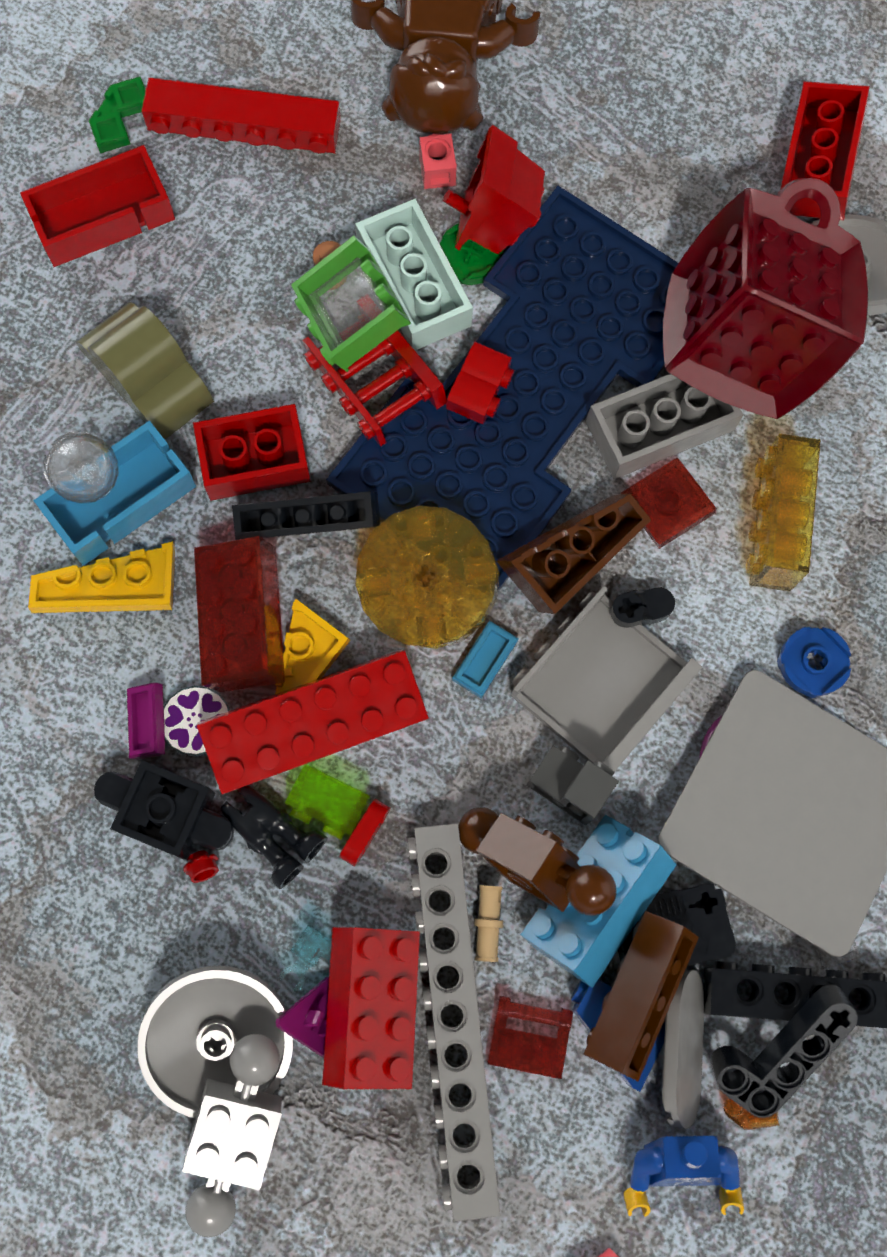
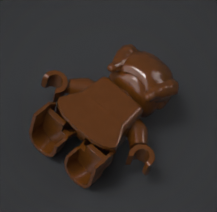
M350 0L351 21L355 26L364 30H374L386 46L403 51L398 64L392 67L389 95L382 103V111L389 121L401 120L406 126L418 132L449 134L460 128L472 131L482 123L484 117L478 102L480 83L477 80L476 71L478 59L494 58L511 44L523 47L535 42L539 30L540 11L533 12L532 16L528 19H520L515 17L516 7L511 3L506 9L505 20L495 22L496 14L501 13L503 0H395L397 14L385 7V0H376L374 2Z

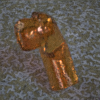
M729 1097L725 1099V1114L744 1130L780 1126L778 1112L767 1118H758Z

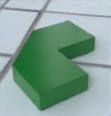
M141 76L110 85L104 94L105 99L98 111H94L90 117L89 123L100 154L131 145L122 118L142 112L146 90Z

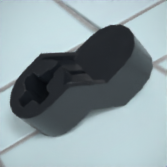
M662 587L629 591L619 595L614 600L610 610L611 618L614 623L624 628L662 622L674 610L675 598L669 590Z

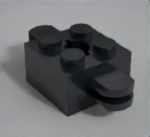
M143 760L133 779L118 772H106L95 782V798L102 805L118 811L110 829L185 861L193 843L218 851L228 847L233 840L234 828L228 818L208 810L215 796V792L209 787Z

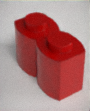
M474 342L449 393L446 409L480 424H484L487 416L493 418L501 401L496 396L501 387L507 389L515 371L510 368L512 357Z

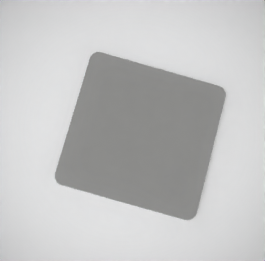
M758 670L749 671L742 678L658 835V844L674 860L833 957L844 956L849 952L887 872V748Z

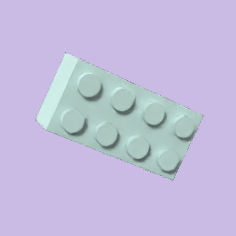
M416 199L355 223L356 237L372 252L411 322L410 325L400 329L406 341L414 350L471 327L473 307Z

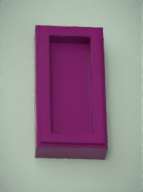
M154 682L127 688L129 759L138 760L165 755L163 684Z

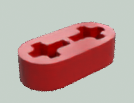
M375 798L348 839L339 858L355 867L380 829L391 807Z

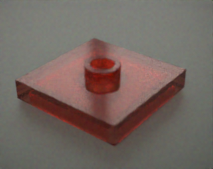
M678 457L621 492V494H631L650 517L651 521L644 529L658 549L713 516L717 511V508Z

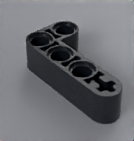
M836 985L821 987L754 1060L733 1046H722L716 1049L711 1056L710 1064L720 1091L758 1118H767L777 1113L856 1026L858 1016L846 993ZM810 1035H815L811 1039L804 1040L806 1037ZM784 1063H789L787 1066L779 1067ZM729 1069H736L733 1072L725 1073ZM765 1090L762 1093L755 1094L758 1091Z

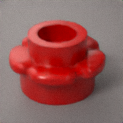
M206 850L195 852L187 858L188 863L184 865L183 871L189 875L193 883L206 881L218 873L219 869L216 864L218 857L216 854L209 855Z

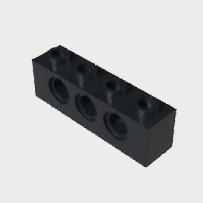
M371 491L232 505L235 540L381 527L378 493Z

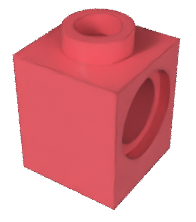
M431 134L419 137V157L424 189L456 186L457 167L452 134Z

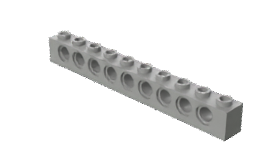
M458 823L414 828L415 837L408 838L410 860L417 859L418 874L411 875L413 897L421 896L422 911L415 912L417 931H420V934H424L426 949H419L421 972L428 971L430 987L422 988L425 1011L432 1010L433 1025L426 1026L428 1049H436L437 1065H430L432 1089L440 1088L441 1104L434 1105L436 1129L444 1128L445 1144L438 1145L440 1170L448 1169L449 1185L442 1186L444 1210H452L454 1222L500 1216ZM431 855L442 856L447 865L445 871L438 875L431 874L425 866L427 858ZM442 891L449 896L450 907L446 911L436 912L430 907L429 898L434 892ZM440 928L449 929L454 935V944L448 950H440L433 943V935ZM443 966H452L458 973V981L451 988H443L437 981V973ZM450 1004L459 1006L462 1011L460 1023L452 1027L445 1025L441 1020L443 1008ZM452 1044H461L466 1049V1058L459 1065H451L445 1059V1051ZM458 1083L465 1084L470 1088L468 1101L460 1105L453 1103L449 1099L450 1089ZM460 1124H469L474 1128V1138L467 1144H459L453 1138V1132ZM464 1165H473L479 1170L478 1178L472 1184H463L457 1178L459 1169Z

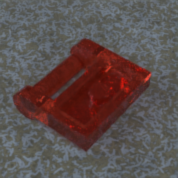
M500 995L487 1064L562 1079L573 1010L561 1008V1011L535 1007L511 1002L510 997ZM512 1017L556 1026V1037L506 1028L507 1018Z

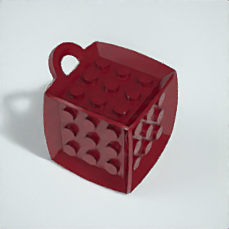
M801 178L785 185L777 195L753 188H746L709 222L686 251L670 279L663 317V353L667 372L719 401L755 414L779 419L825 386L852 358L864 343L868 316V280L861 242L838 226L840 221V203L831 186L819 179ZM802 198H811L817 202L821 211L820 221L817 226L806 223L789 213L796 201Z

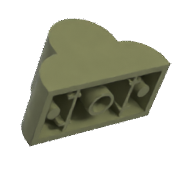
M128 302L76 341L79 349L142 421L147 423L150 420L164 440L214 402L208 388L187 362L184 353L162 322L145 306L138 308L134 303Z

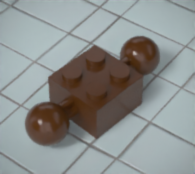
M485 807L473 808L462 816L458 825L462 845L470 852L480 854L506 880L562 912L570 903L579 913L596 916L606 912L613 905L617 889L612 875L606 869L597 865L580 867L577 864L579 857L567 848L562 847L564 841L554 833L545 830L541 834L535 831L536 827L531 822L519 815L514 820L503 813L498 815L493 810Z

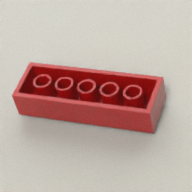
M398 650L200 721L196 726L220 792L225 794L427 720L429 717L405 650Z

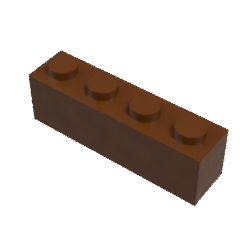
M645 911L642 920L634 928L633 941L626 956L619 963L618 975L614 985L603 1000L602 1012L598 1022L587 1037V1047L583 1055L639 1081L699 939L697 935L685 926Z

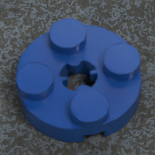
M804 627L796 631L785 641L777 664L783 678L790 687L809 698H816L831 694L847 681L851 672V668L849 669L851 653L845 640L835 631L824 627L821 629ZM809 653H812L813 657L816 654L822 657L820 665L823 668L821 670H817L816 667L813 669L809 666V659L807 658Z

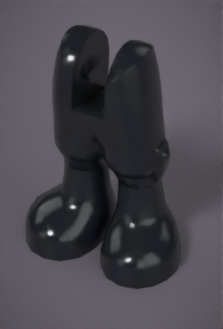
M249 785L241 787L237 791L253 807L244 816L241 815L242 812L239 809L233 807L227 801L220 809L223 815L228 818L233 828L246 841L248 849L264 855L273 866L271 880L278 889H282L303 870L304 866L279 846L273 835L275 834L283 838L305 863H309L318 854L327 841V837L318 830L308 833L303 832L293 824L286 809L277 807L268 798Z

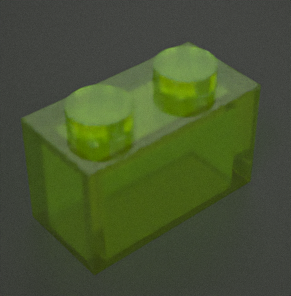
M304 764L285 804L292 809L289 814L290 816L306 824H309L311 819L324 825L322 829L324 833L342 840L344 835L350 838L363 817L371 797L342 781Z

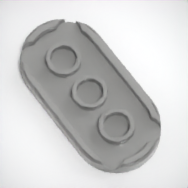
M685 970L665 1021L662 1102L665 1112H671V1117L667 1119L668 1123L672 1127L689 1129L693 1125L698 1113L701 1097L704 990L700 975L695 970Z

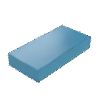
M489 621L454 674L452 681L482 699L519 638Z

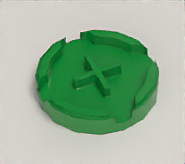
M456 224L445 232L440 246L460 284L476 285L484 283L485 277L502 257L503 250L497 255L469 239L462 245L459 251L455 248L459 224Z

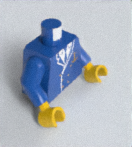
M717 1136L660 1137L644 1145V1149H640L636 1153L630 1179L631 1187L623 1193L629 1216L632 1215L633 1209L641 1207L643 1216L649 1215L650 1205L646 1191L649 1187L721 1185L719 1200L722 1214L726 1215L725 1208L731 1205L739 1207V1214L744 1213L742 1191L739 1187L737 1155L731 1148L718 1145Z

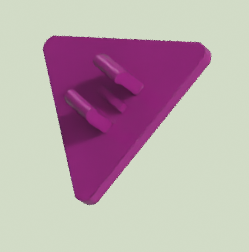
M325 977L277 1018L275 1023L278 1029L322 1058H324L329 977Z

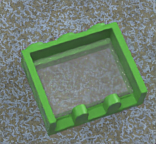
M355 235L291 284L297 295V298L294 300L295 304L310 320L307 324L308 329L323 345L320 349L321 354L330 365L337 364L346 372L349 371V366L398 329L411 324L372 252Z

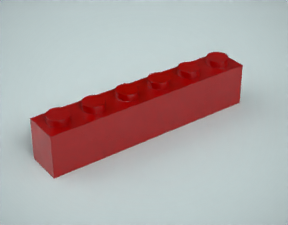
M149 77L142 106V114L147 130L159 134L174 133L191 138H214L222 142L238 141L254 146L270 145L286 150H310L318 154L325 152L336 153L341 122L339 101Z

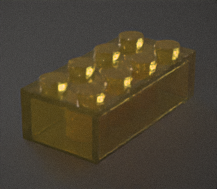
M778 434L772 445H767L763 458L759 457L757 460L755 477L760 478L759 489H755L752 499V509L757 510L756 521H752L749 530V541L753 542V552L749 553L745 569L746 574H750L749 586L790 592L809 573L820 439Z

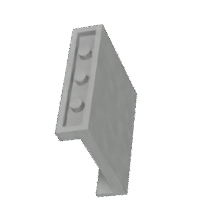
M603 586L597 594L590 591L579 604L582 611L575 619L569 616L556 631L560 636L552 645L547 641L534 656L538 661L530 671L524 667L511 682L515 686L511 697L585 760H589L593 764L595 761L602 762L615 772L701 670L702 666L692 658L688 662L683 660L642 625L624 628L614 623L610 613L613 601L605 595L608 588Z

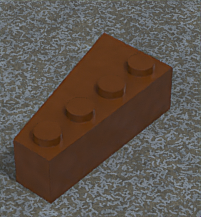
M631 494L612 495L498 559L496 562L538 612L556 614L651 519Z

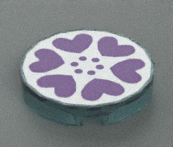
M191 686L180 689L169 697L164 705L165 740L172 749L184 756H206L207 753L196 725L200 721L230 711L229 705L219 693L208 687Z

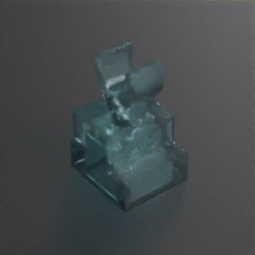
M308 925L290 950L299 957L293 966L286 967L281 971L279 980L285 979L289 972H294L298 975L299 982L293 991L297 992L303 988L309 968L315 967L322 957L330 960L332 940L313 925Z

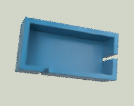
M149 420L33 501L70 551L84 566L109 548L106 545L108 540L111 539L116 544L193 490L196 485L189 470L172 449L170 450L168 443Z
M604 815L578 852L579 861L577 864L580 867L597 865L606 869L612 875L617 889L613 905L600 915L588 916L576 911L570 903L564 912L547 904L546 910L539 907L520 934L537 951L591 988L600 978L677 865L661 845L636 831L633 832L629 827L607 815Z

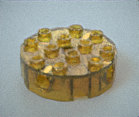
M416 506L392 514L370 533L358 556L355 584L363 611L380 632L407 646L439 649L464 641L485 622L497 601L500 572L491 545L470 520L447 508ZM427 570L436 575V579L430 580V586L428 587L420 581L421 577L425 576Z

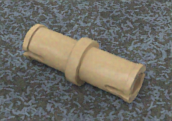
M479 885L478 918H474V926H477L476 956L474 960L498 962L499 928H503L504 921L500 920L501 892L503 887Z

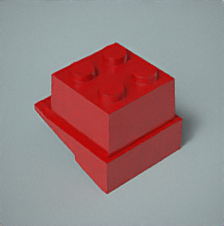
M494 125L489 128L479 148L477 158L480 160L465 190L464 198L451 190H448L443 198V202L461 213L455 248L459 251L462 245L470 239L498 255L508 245L512 246L528 227H534L541 217L540 205L545 190L543 187L545 171L517 149L518 142Z

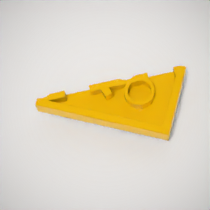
M295 599L292 605L293 614L289 633L286 632L285 651L280 659L275 682L277 686L275 694L322 678L350 642L348 637L297 599Z

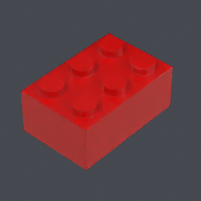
M295 404L193 423L204 488L210 501L311 482Z

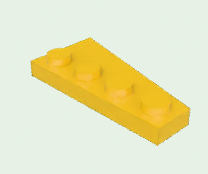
M174 542L161 544V548L145 551L143 548L131 551L130 555L110 560L109 557L98 559L95 560V564L83 567L73 565L32 575L28 608L31 613L172 610L175 567Z

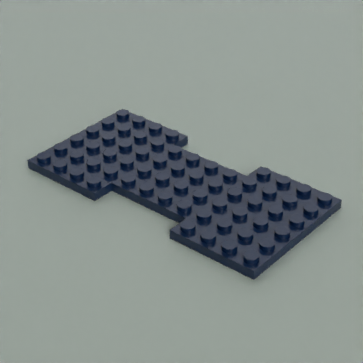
M560 186L555 188L541 206V217L537 224L532 228L528 227L519 236L517 241L507 249L484 279L483 286L507 302L476 342L512 357L510 368L515 370L507 389L501 387L496 396L501 401L494 417L487 416L484 424H480L446 409V404L436 409L429 400L425 402L421 400L381 427L386 441L381 447L374 438L368 440L362 433L326 479L327 485L340 494L377 492L380 521L491 599H494L509 578L496 561L539 537L570 496L572 489L547 473L546 470L587 417L591 405L599 401L617 375L634 386L639 387L654 381L665 367L663 317L670 279L678 262ZM469 351L443 383L447 398ZM408 378L405 379L381 410L414 389L413 385L415 383Z

